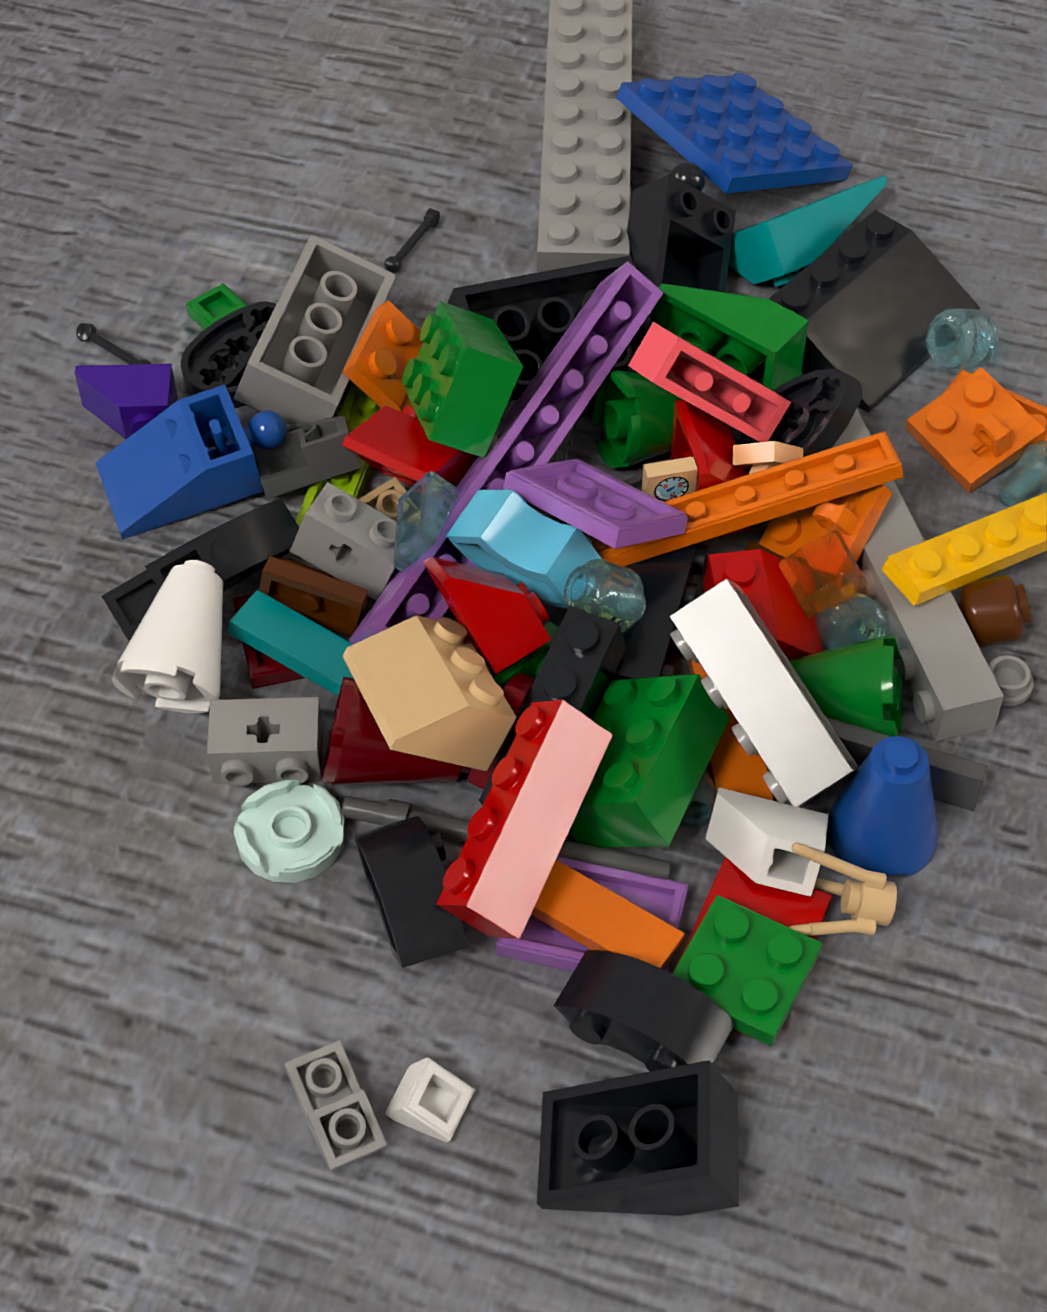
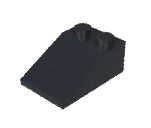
M710 1060L543 1092L537 1205L542 1209L671 1216H684L739 1207L738 1093Z

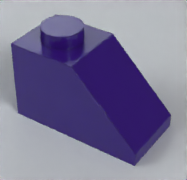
M172 364L75 366L74 373L82 406L124 439L129 438L178 400Z

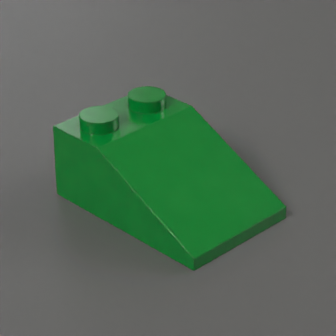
M663 283L658 287L663 292V295L655 305L654 322L772 391L786 382L801 376L809 320L770 299Z

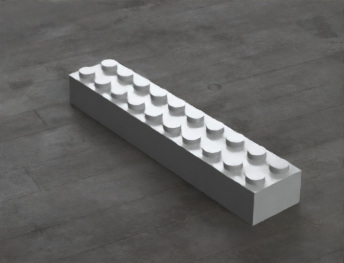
M550 0L537 273L629 256L630 254L627 226L630 212L631 111L617 100L616 97L621 83L632 82L633 0Z

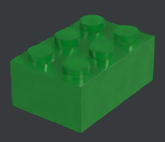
M440 301L435 314L429 313L423 323L420 333V341L423 344L417 359L411 358L408 361L404 370L402 385L405 386L404 390L428 440L485 458L523 365L493 319Z
M699 674L611 681L591 720L613 734L569 830V834L577 843L597 847H669L730 719L722 707L719 709L712 701L701 683L702 678Z

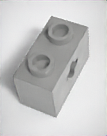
M327 482L305 513L290 552L341 581L368 589L367 596L377 601L401 567L417 533Z
M319 697L210 700L207 757L213 784H227L239 787L250 783H268L285 780H299L300 784L305 781H322L323 724Z

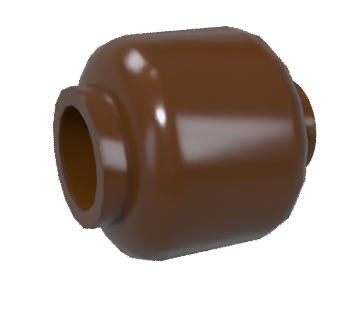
M1001 575L973 581L961 588V602L957 603L979 648L1016 641L1022 637L1024 626L1032 624L1023 584L1015 586L1010 577Z

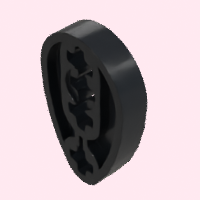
M268 301L257 302L235 310L202 331L186 347L181 357V370L185 389L190 396L225 385L234 408L246 406V404L235 400L234 396L247 363L276 306L275 303ZM231 355L236 356L234 358L235 369L231 368L233 364ZM219 370H223V372H221L222 383L219 382Z
M835 368L816 370L798 376L776 388L774 392L789 400L791 404L768 442L777 441L803 448V457L832 448L848 426L861 401L862 385L859 380ZM741 432L740 444L760 443Z

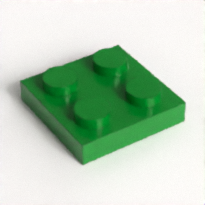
M717 895L672 974L705 994L736 1021L733 1029L772 1047L820 956L823 943Z

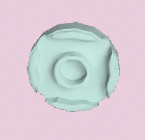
M285 780L268 784L250 795L242 805L241 814L237 819V823L235 821L234 827L235 841L241 860L254 874L272 882L297 883L314 878L333 865L344 847L346 832L345 820L339 802L325 788L313 784V787L300 785L299 780Z

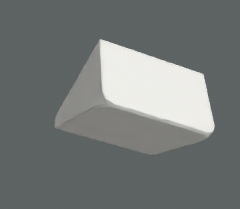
M427 1057L408 1067L385 1115L395 1122L447 1143L451 1141L475 1089Z

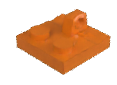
M389 300L384 302L374 311L342 373L380 408L386 405L399 412L403 411L405 405L413 408L404 390L405 386L402 385V378L408 361L411 358L417 359L423 344L420 341L421 330Z
M982 367L906 419V430L969 494L1044 441L1046 429L1030 416Z
M884 484L771 519L758 544L794 562L796 566L846 583L892 492Z

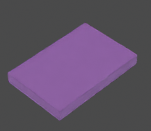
M579 459L514 469L506 472L504 490H514L532 505L615 549L685 533L688 516L684 512Z
M557 856L556 860L679 930L688 893V884ZM530 915L520 939L498 938L496 944V955L574 972L586 950H590ZM671 962L668 964L665 971H670Z

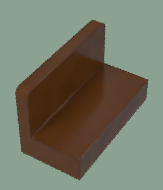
M269 556L263 568L259 586L260 592L320 626L348 636H352L358 628L370 599L367 596L368 589L341 581L327 572L283 557L274 558Z

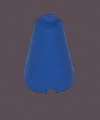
M900 736L888 737L879 741L835 800L828 815L827 833H829L833 844L832 850L836 858L865 870L885 873L887 877L905 874V878L918 873L930 862L937 846L939 832L929 759L926 751L917 742Z

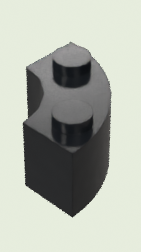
M415 816L354 835L367 886L380 913L391 952L402 968L469 947L464 929L471 926L436 905L444 889L443 878L446 873L442 861L446 860V852L437 828L427 830L420 817Z
M586 950L553 1005L570 1022V1030L579 1039L594 1045H607L625 1052L643 1062L649 1071L710 1060L713 1064L736 1022L713 1000L675 975L639 959L600 950Z

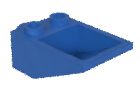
M225 385L177 400L96 462V466L122 540L263 492L256 461L250 446L256 445L266 450L280 446L287 435V425L283 417L274 411L264 410L255 414L251 418L249 425L243 428Z

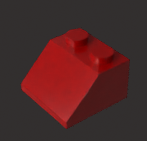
M685 400L675 401L670 460L694 457L698 469L696 491L746 476L747 468L733 465V445H736L730 426ZM752 526L718 537L752 532Z
M386 405L350 432L342 443L344 448L374 470L391 478L396 477L398 481L446 503L478 457L428 440L414 408L406 405L402 412Z
M761 549L708 554L703 583L704 593L727 578L741 587L788 660L823 652L807 576L804 570Z
M430 557L423 562L456 620L466 629L467 636L477 653L483 657L485 663L495 674L551 640L543 626L544 623L550 620V617L534 592L530 594L523 582L514 585L503 573L435 557Z

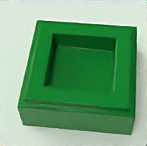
M224 283L186 303L188 316L203 330L233 311L247 306Z

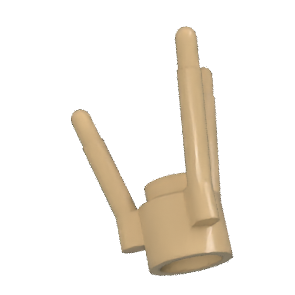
M798 842L792 845L791 848L795 854L856 880L847 879L845 884L816 878L814 885L815 889L841 896L842 913L850 914L852 920L792 925L789 928L806 936L852 932L874 936L876 924L888 926L891 923L896 907L897 888L895 882L886 880L887 875L885 873L865 870Z

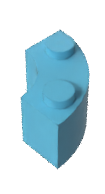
M477 490L446 535L451 543L477 567L503 573L514 585L523 582L530 594L534 592L540 602L568 609L569 606L576 607L605 563L591 545L592 541L585 532L574 526L561 524L543 516L530 507L526 500L514 490Z

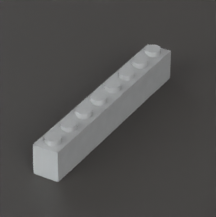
M856 409L848 426L833 447L871 436L858 409ZM894 480L884 483L892 492V495L853 568L857 591L866 595L860 598L862 601L867 600L871 603L872 607L873 603L877 606L875 608L876 611L873 613L874 624L878 625V636L881 633V627L885 630L889 627L886 635H897L901 659H894V668H898L899 675H902V681H907L913 694V706L916 716L921 723H927L935 741L995 727L1004 695L951 591L913 606L882 571L888 556L925 541ZM881 608H882V609L885 611V613L887 614V615H886V617H887L886 620H885L884 617H883V613H882Z

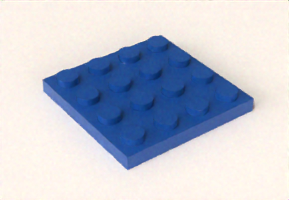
M743 73L718 77L707 74L702 78L676 76L671 80L644 78L639 82L621 83L616 97L617 100L685 159L697 164L703 170L704 175L726 194L842 181L847 179L853 166L839 154L840 150L837 146L818 137L811 131L812 127L809 123L791 115L783 108L784 104L782 101L767 95L756 86L757 82L755 79Z

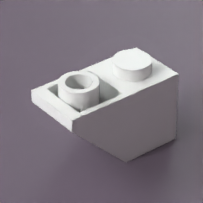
M719 787L706 833V840L755 883L811 897L820 864L795 854L791 847L794 843L798 842L825 852L828 814L801 807L794 808L792 805L780 804L776 801Z

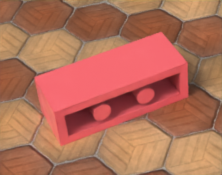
M655 322L652 323L628 365L656 385L759 442L769 441L791 404L789 400Z

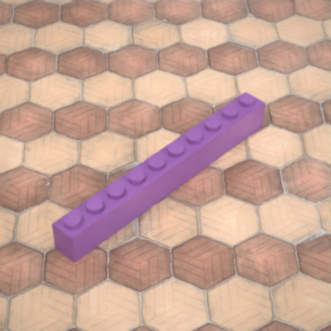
M627 261L600 282L496 430L485 458L478 456L348 640L349 642L356 644L416 615L438 621L447 611L449 606L423 562L430 557L477 567L446 537L447 533L477 490H504L506 472L548 463L663 295V292L631 263Z

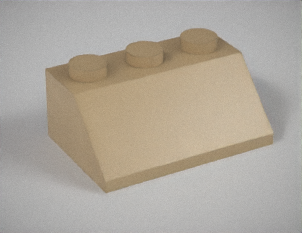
M416 615L347 647L342 656L390 750L487 771L517 718L504 697V691L496 684L486 668L485 660L477 653L469 640L466 629L449 618L441 617L436 621Z

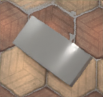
M340 1040L284 1063L285 1071L330 1172L387 1148V1143L364 1089L361 1090Z

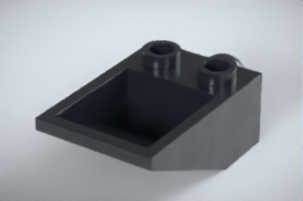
M691 162L680 163L674 167L670 174L632 191L627 226L630 246L637 270L657 287L663 283L725 293L736 211L702 192L705 186L704 172L697 164Z

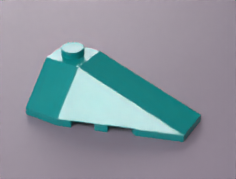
M883 175L810 202L807 205L774 216L771 219L733 232L729 266L753 284L772 279L775 287L788 283L799 274L798 269L811 264L823 254L888 184L886 176Z

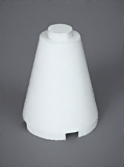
M187 560L184 564L176 565L171 569L115 666L112 682L121 692L136 700H139L140 693L144 692L157 697L154 707L190 714L209 712L210 700H219L223 581L215 574V569L211 565L198 560Z

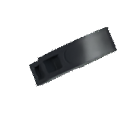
M279 498L219 525L146 565L145 571L101 597L130 642L174 566L184 564L187 560H198L211 565L215 569V574L223 581L224 592L263 569L269 556L276 558L290 553L299 526L282 498Z

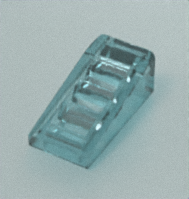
M432 470L429 473L427 472L398 499L393 563L394 568L401 572L434 545L458 498V488Z

